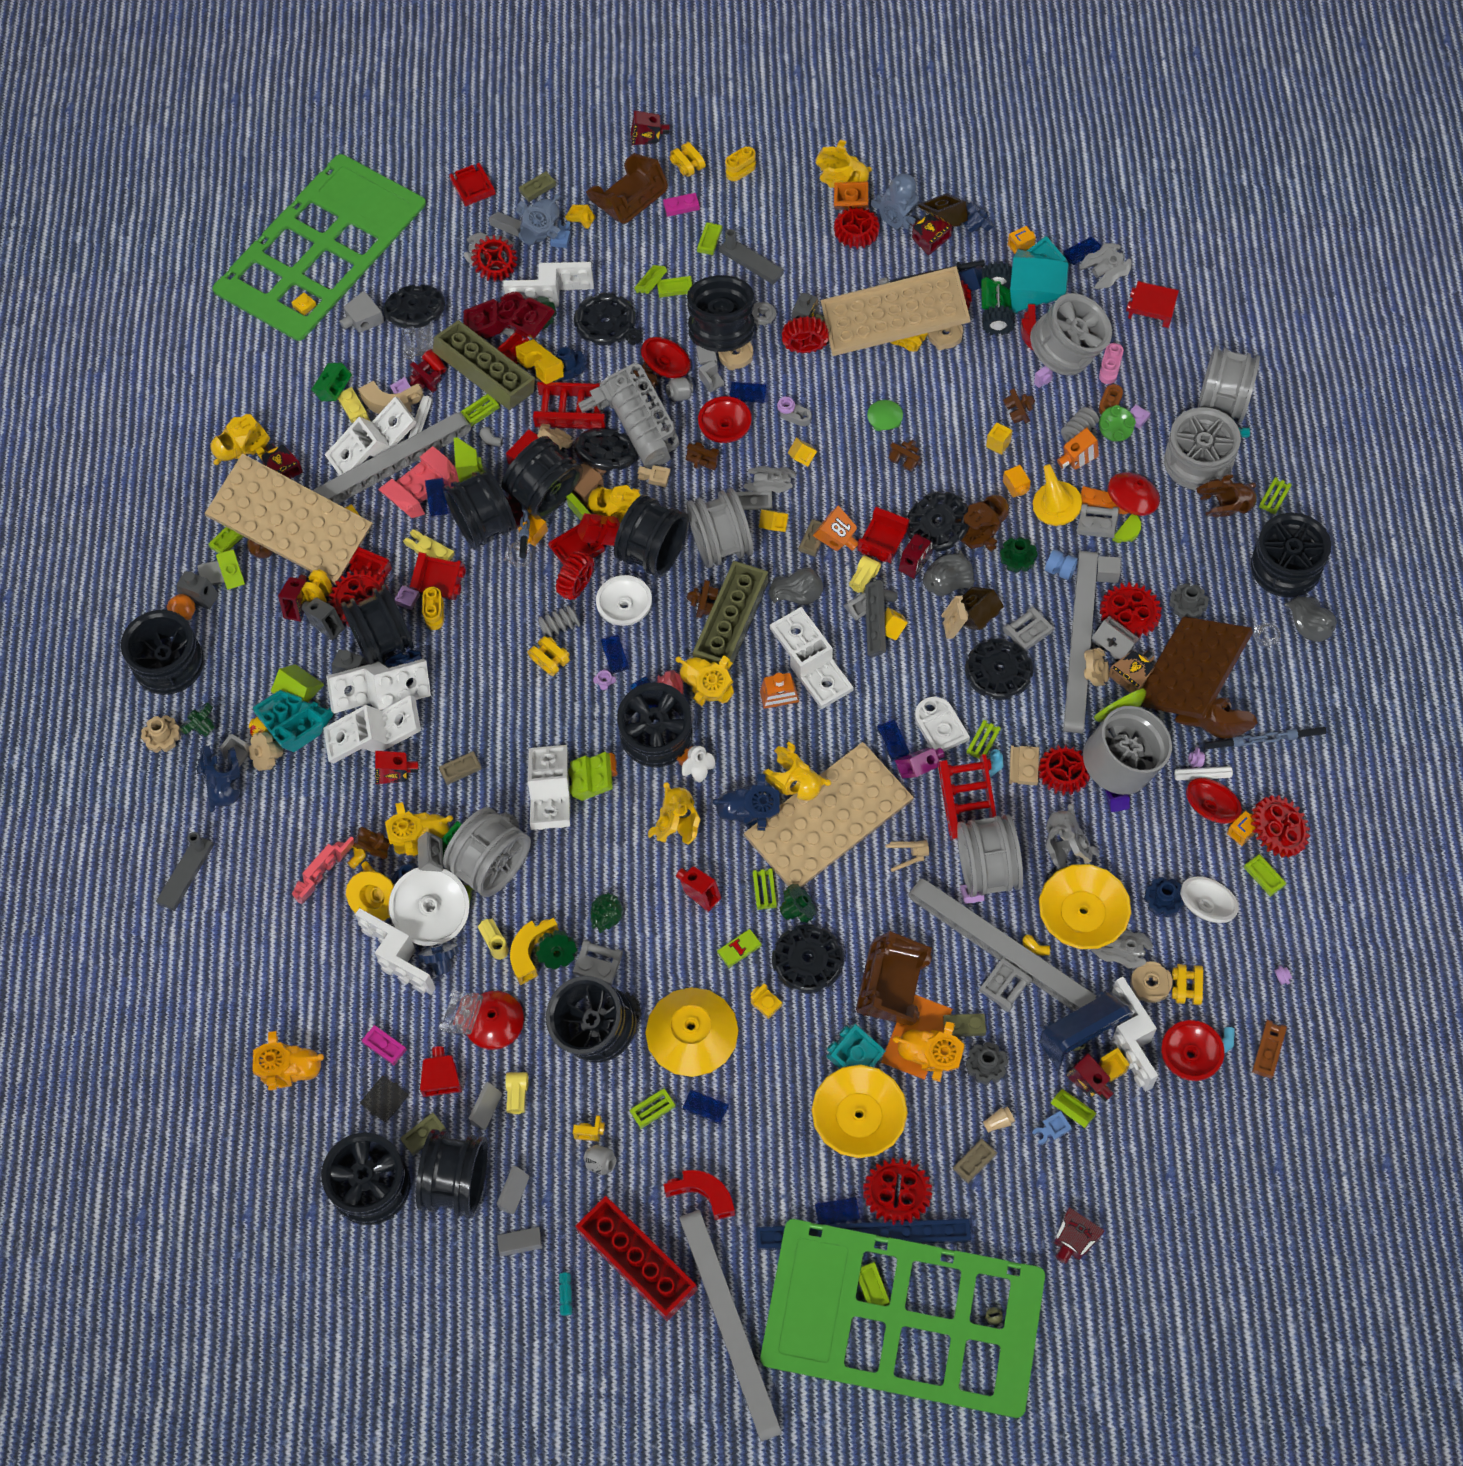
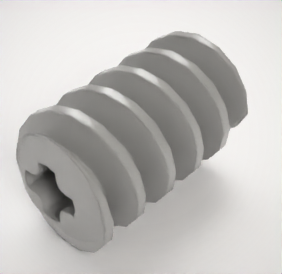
M1087 407L1079 409L1074 417L1061 429V435L1066 443L1085 428L1091 431V428L1095 427V423L1099 422L1097 413Z
M566 606V612L562 608L559 609V615L553 611L552 618L549 614H545V620L542 617H538V623L543 636L548 634L551 638L553 637L552 631L559 635L560 628L566 632V626H569L572 630L573 623L580 627L574 608L572 610L570 606Z

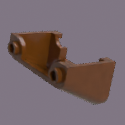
M633 153L624 163L627 174L605 192L600 186H592L586 191L588 198L617 222L622 224L628 223L664 194L668 188L667 180L658 160Z
M891 931L875 938L869 948L856 1012L864 1016L901 1024H915L920 1015L918 1007L913 1005L919 973L921 969L930 964L932 948Z

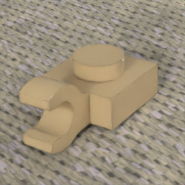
M653 465L652 469L639 467L638 479H649V484L666 487L670 476V469Z

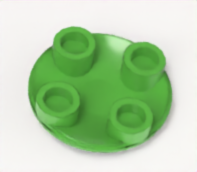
M880 400L869 407L867 418L874 430H890L901 425L903 412L897 403L890 400Z
M1115 405L1102 413L1099 419V428L1105 438L1110 441L1120 442L1131 436L1136 421L1130 411Z

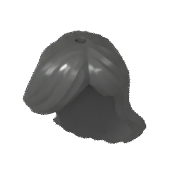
M959 550L958 554H947L935 560L923 576V584L927 591L933 592L937 596H945L961 588H970L975 583L972 564L963 555L961 550Z
M802 568L789 577H775L770 586L769 595L773 603L779 600H787L807 605L820 597L823 592V583L816 571L811 568Z
M1295 597L1284 604V606L1291 609L1296 629L1304 638L1314 642H1321L1330 638L1333 631H1335L1337 624L1335 615L1330 610L1322 608L1316 598Z

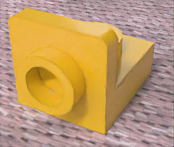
M572 205L565 218L570 222H581L584 228L588 229L594 221L595 215L588 205Z
M765 983L761 987L757 986L751 992V1004L768 1019L783 1005L768 990Z
M596 1115L595 1127L588 1123L574 1125V1139L599 1142L600 1135H604L605 1123L602 1122L601 1116Z

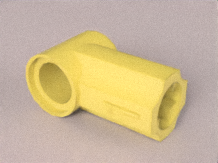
M865 555L862 556L857 571L849 582V586L853 591L863 593L865 585L870 582L872 577L875 578L878 574L881 563Z
M493 918L483 920L477 927L492 956L495 959H504L509 953L505 938L500 933ZM502 945L500 949H495L496 946Z
M528 1072L506 1073L507 1113H525Z

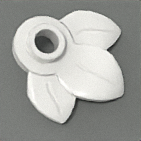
M702 746L691 747L688 751V759L682 765V775L692 774L694 780L699 783L702 782L707 776V769L715 767L713 755L707 753Z

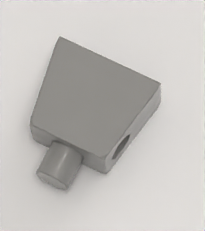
M365 291L361 292L344 306L343 309L346 317L339 321L344 330L353 325L360 333L384 323L381 310Z

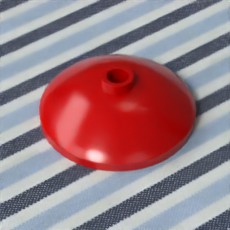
M651 337L644 341L641 347V355L652 371L666 378H681L688 373L691 366L690 359L679 345L662 337Z
M729 396L711 399L703 405L698 415V425L703 435L719 443H730L741 439L749 431L752 422L748 406L741 400Z
M1122 472L1114 475L1108 483L1107 489L1111 500L1119 508L1130 514L1138 516L1150 515L1157 510L1160 504L1158 490L1151 481L1142 475Z
M1197 778L1192 780L1186 788L1189 804L1203 818L1219 824H1228L1235 822L1240 817L1242 808L1238 798L1221 783L1211 779Z
M488 991L478 995L469 1003L463 1017V1026L467 1037L478 1047L487 1050L502 1049L513 1043L520 1035L524 1025V1013L520 1003L512 995L502 991ZM490 1013H495L493 1018L488 1017Z
M1186 1020L1176 1023L1166 1032L1162 1040L1161 1054L1164 1063L1173 1074L1184 1080L1201 1081L1208 1079L1220 1069L1224 1060V1045L1219 1034L1212 1027L1200 1021ZM1187 1053H1193L1194 1057H1188Z

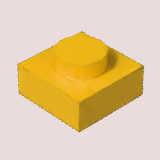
M305 292L291 302L292 306L303 316L317 306L316 302Z

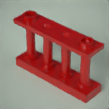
M537 382L538 393L542 395L541 411L533 412L535 427H540L541 424L551 425L550 428L599 430L600 428H606L605 414H601V410L597 406L594 407L593 413H582L578 405L585 397H591L590 391L600 387V383L550 382L545 384L544 382ZM550 395L560 396L558 412H548ZM567 396H578L575 413L565 412Z
M986 754L980 756V762L956 766L948 765L947 760L937 763L950 840H956L957 815L960 812L988 808L990 818L996 816L989 774L991 761L990 758L987 759ZM982 769L984 781L961 785L951 784L950 776H953L955 773ZM985 789L986 801L960 805L954 803L953 796L956 793Z

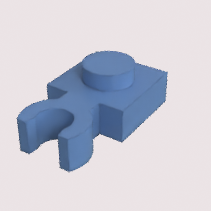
M558 220L557 225L561 230L554 240L551 238L550 244L552 247L568 248L571 236L569 231L571 229L570 221H567V224L562 226L561 220Z
M1060 1110L1043 1121L1046 1127L1036 1128L1032 1133L1033 1135L1038 1133L1044 1135L1043 1139L1038 1141L1040 1145H1043L1047 1142L1049 1136H1052L1055 1141L1071 1131L1072 1128Z

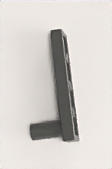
M726 230V241L719 247V252L774 285L784 274V269L736 241L735 230Z
M881 580L865 585L867 653L871 657L886 653L884 600L895 602L898 597L897 592L884 589L883 581Z
M191 832L188 835L187 839L190 845L156 900L157 904L173 911L178 907L214 846L213 842L200 837L197 832Z

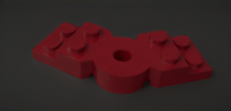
M510 292L500 298L502 300L500 303L492 299L463 310V324L479 336L482 335L485 339L500 334L504 328H512L515 333L525 338L531 337L534 339L555 311L553 308L532 298L525 299L519 292Z

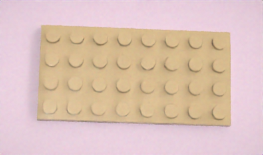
M956 266L821 300L825 324L829 329L832 356L971 322Z
M244 454L240 456L205 512V516L310 572L317 569L325 571L330 582L335 585V581L340 580V576L343 575L356 549L361 545L372 526V522Z
M864 742L819 775L826 780L829 779L831 785H822L821 791L816 798L810 801H803L797 798V794H794L779 806L780 812L777 816L766 820L765 831H757L756 823L744 832V837L787 886L798 884L800 887H803L913 801L914 797Z

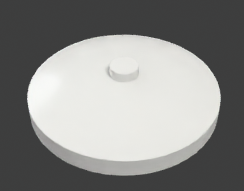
M418 868L407 872L394 885L389 898V915L393 926L409 935L412 943L417 945L432 946L451 940L461 931L469 914V898L463 883L452 872L444 868L442 872L422 871Z

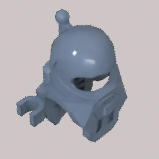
M899 174L892 179L883 197L878 195L876 201L874 199L871 200V206L876 209L879 208L882 220L896 230L902 225L908 230L910 223L912 225L915 224V218L907 216L919 204L918 195L915 192L917 189L915 179L908 174Z
M556 194L553 200L542 199L536 201L533 206L529 205L528 207L522 200L519 202L515 212L522 215L521 231L518 234L520 240L527 245H533L535 242H542L547 236L553 240L557 237L561 229L556 227L554 223L560 215V210L555 202L560 199V195Z

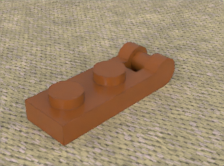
M1266 1020L1252 1073L1270 1079L1273 1078L1287 1029L1286 1025L1281 1024L1279 1026L1273 1024L1271 1020ZM1270 1031L1277 1033V1037L1270 1035Z

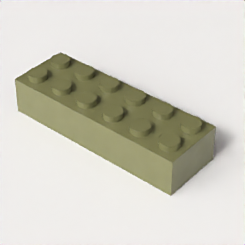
M457 320L434 336L433 352L508 410H511L534 393L535 378L461 321Z
M733 560L693 650V657H699L719 665L721 658L726 656L734 664L768 585V571Z

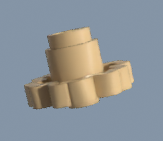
M167 715L162 718L158 716L153 717L147 721V727L141 730V739L146 743V747L155 753H158L161 749L164 752H168L176 746L175 741L181 739L180 727L174 718Z
M268 732L255 733L251 737L249 755L250 759L253 760V766L258 771L271 770L275 765V760L282 757L283 748L277 741H273L272 736Z

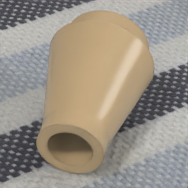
M1007 1106L1005 1108L1001 1107L982 1122L989 1133L1012 1126L1011 1123L1015 1122V1119Z

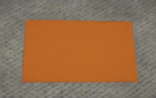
M915 995L913 1005L918 1007L920 1013L918 1021L913 1025L896 1023L880 1063L925 1080L928 1071L922 1070V1065L902 1058L898 1051V1043L893 1041V1037L898 1036L900 1038L905 1032L910 1030L927 1032L937 1030L943 1033V1015H951L953 1009Z

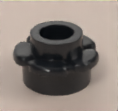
M630 328L625 334V340L630 345L639 344L642 340V334L638 329Z

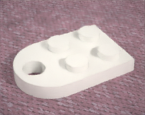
M929 697L918 704L915 711V721L930 748H942L945 752L969 741L970 736L949 702L939 697ZM926 705H933L935 710L927 711L924 707Z

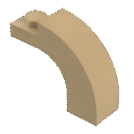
M374 381L358 388L364 404L377 414H380L394 397L400 398L409 412H412L411 405L420 402L423 397L419 384L397 394L384 393Z

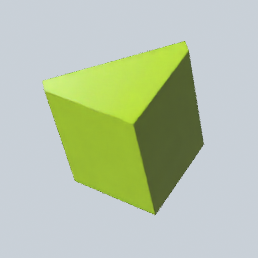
M294 664L278 670L271 693L274 694L282 690L302 697V701L308 703L324 684Z

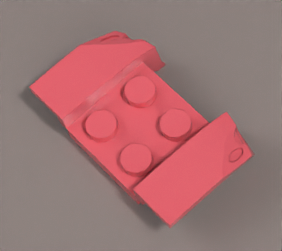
M433 446L420 456L421 462L397 481L389 480L378 489L411 518L425 515L420 504L444 484L451 487L452 482H459L454 465Z
M350 837L345 843L336 842L332 846L328 844L302 873L304 883L298 881L292 892L293 897L298 903L303 904L315 891V886L322 880V874L326 870L330 871L336 864V861L339 863L354 846L353 837Z

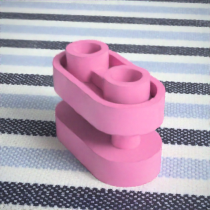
M1111 343L1105 349L1099 379L1104 384L1114 383L1118 376L1123 356V347L1117 343Z

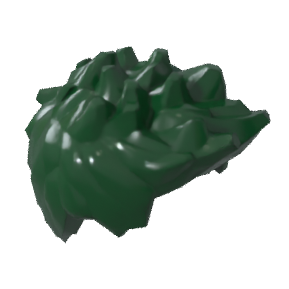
M608 892L595 898L590 910L592 929L597 927L599 933H602L605 929L609 930L619 923L623 915V906L617 896Z

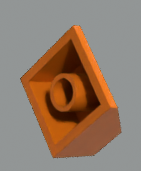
M868 181L834 183L835 210L854 209L855 207L858 209L862 207L869 209Z

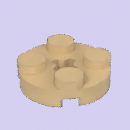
M962 325L929 332L928 339L938 350L953 348L962 341L963 327ZM945 330V332L949 333L945 335L942 334V331Z
M750 341L745 346L735 350L739 354L734 355L733 351L718 352L720 362L728 370L743 368L750 364L753 360V347Z
M541 424L537 435L539 438L542 436L550 437L559 446V449L562 447L569 449L574 440H571L572 437L559 428H555V430L549 429L551 425Z
M1094 648L1084 652L1086 660L1084 676L1086 680H1090L1096 687L1104 686V682H1108L1109 679L1108 661L1104 662L1102 656L1106 655L1101 648Z
M1146 962L1145 965L1135 969L1131 976L1130 984L1138 1000L1156 1003L1167 998L1172 988L1173 980L1170 972L1166 971L1161 964ZM1149 978H1152V980L1156 981L1157 984H1154V986H1150L1146 982L1149 980Z

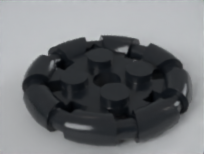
M414 284L400 288L398 292H393L387 298L383 309L384 315L389 322L400 328L424 327L429 325L430 321H436L442 315L445 298L440 291L429 285L421 284V286H415Z
M598 293V296H590L579 304V309L574 314V326L577 327V333L585 341L594 342L595 345H611L613 342L624 340L628 329L635 327L636 313L632 310L633 306L626 298L622 296L617 297L614 293ZM603 318L609 319V321L602 322L601 320Z
M609 428L587 430L581 433L574 443V451L583 463L588 466H595V469L612 471V469L622 470L631 466L636 461L638 453L628 435L617 433V430Z
M937 491L923 496L921 501L916 502L912 506L907 516L909 519V526L907 528L909 539L911 540L915 534L919 535L923 531L922 537L931 542L932 538L936 540V543H932V550L941 552L954 547L953 544L961 541L970 527L964 522V515L968 512V505L962 502L961 497L947 491L945 493ZM938 517H941V518H942V521H941L940 523H938V524H934V523H933V521H934L936 518H938ZM956 519H961V523H957ZM952 532L954 535L948 538L947 535Z
M1003 638L988 639L985 643L977 644L968 654L969 659L965 662L966 678L971 682L970 686L984 697L986 695L990 696L994 700L1011 699V696L1015 694L1018 696L1024 692L1031 683L1030 678L1033 677L1034 668L1031 658L1027 656L1028 652L1021 645L1014 641L1013 643L1008 642ZM1003 648L1010 650L1009 654L1002 652ZM996 665H1002L1004 667V670L997 671L994 667ZM1018 672L1022 673L1023 677L1018 676ZM981 674L982 677L978 679L976 676ZM1011 683L1013 687L1008 689L1006 685Z
M812 924L795 926V929L784 932L775 943V951H772V967L779 975L777 978L789 989L800 990V993H817L824 987L829 988L839 978L841 974L840 969L844 966V951L842 946H839L836 936L829 930L817 928ZM812 935L819 936L818 940L811 938ZM800 936L802 940L795 942L794 938ZM831 946L832 950L826 951L825 947ZM789 949L788 954L783 953V950ZM805 954H811L814 959L811 962H805L802 957ZM828 962L833 963L832 968L827 967ZM789 964L790 969L785 971L783 967ZM821 974L823 979L817 982L815 978H818ZM798 976L804 978L803 983L796 981Z

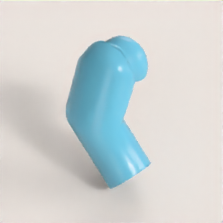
M994 749L990 753V778L1004 766L1003 755L998 749Z
M1232 1027L1224 1028L1222 1042L1225 1053L1234 1046L1235 1029Z

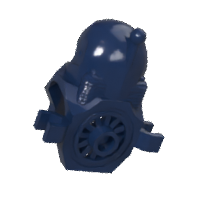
M210 745L203 746L200 749V759H198V766L196 768L197 774L202 773L207 786L208 810L210 812L215 811V806H230L239 798L240 790H234L230 786V783L237 780L240 776L239 762L234 747L230 748L227 753L228 772L226 773L215 770L213 765L218 763L217 756L212 757Z
M757 774L756 785L725 791L718 799H713L712 801L716 805L720 818L743 822L744 826H754L757 823V831H765L766 820L777 816L780 812L779 791L769 785H765V774Z

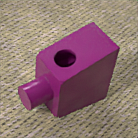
M926 748L897 759L895 762L901 778H913L937 768V763L945 758V754L942 748Z

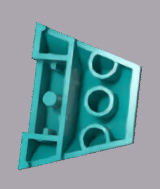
M1018 249L1013 257L1010 287L1011 304L1014 314L1027 309L1028 304H1035V306L1042 303L1047 304L1067 293L1069 263Z
M282 690L277 691L253 707L256 716L279 745L292 752L297 751L320 736L323 728L326 727L334 714L331 708L327 710L319 707V703L316 702L312 704L302 701V697Z

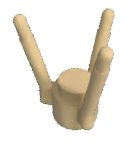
M927 840L914 842L897 841L885 845L886 848H911L912 856H916L914 859L891 868V872L913 863L924 861V856H929Z

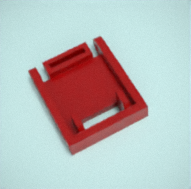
M480 163L476 164L478 171H476L473 165L456 171V180L452 173L449 174L450 181L465 207L496 195L495 189Z
M579 524L548 543L549 548L552 549V552L562 564L575 551L585 552L594 558L605 551L604 545L600 541H596L595 544L590 543L589 547L586 542H581L577 531Z

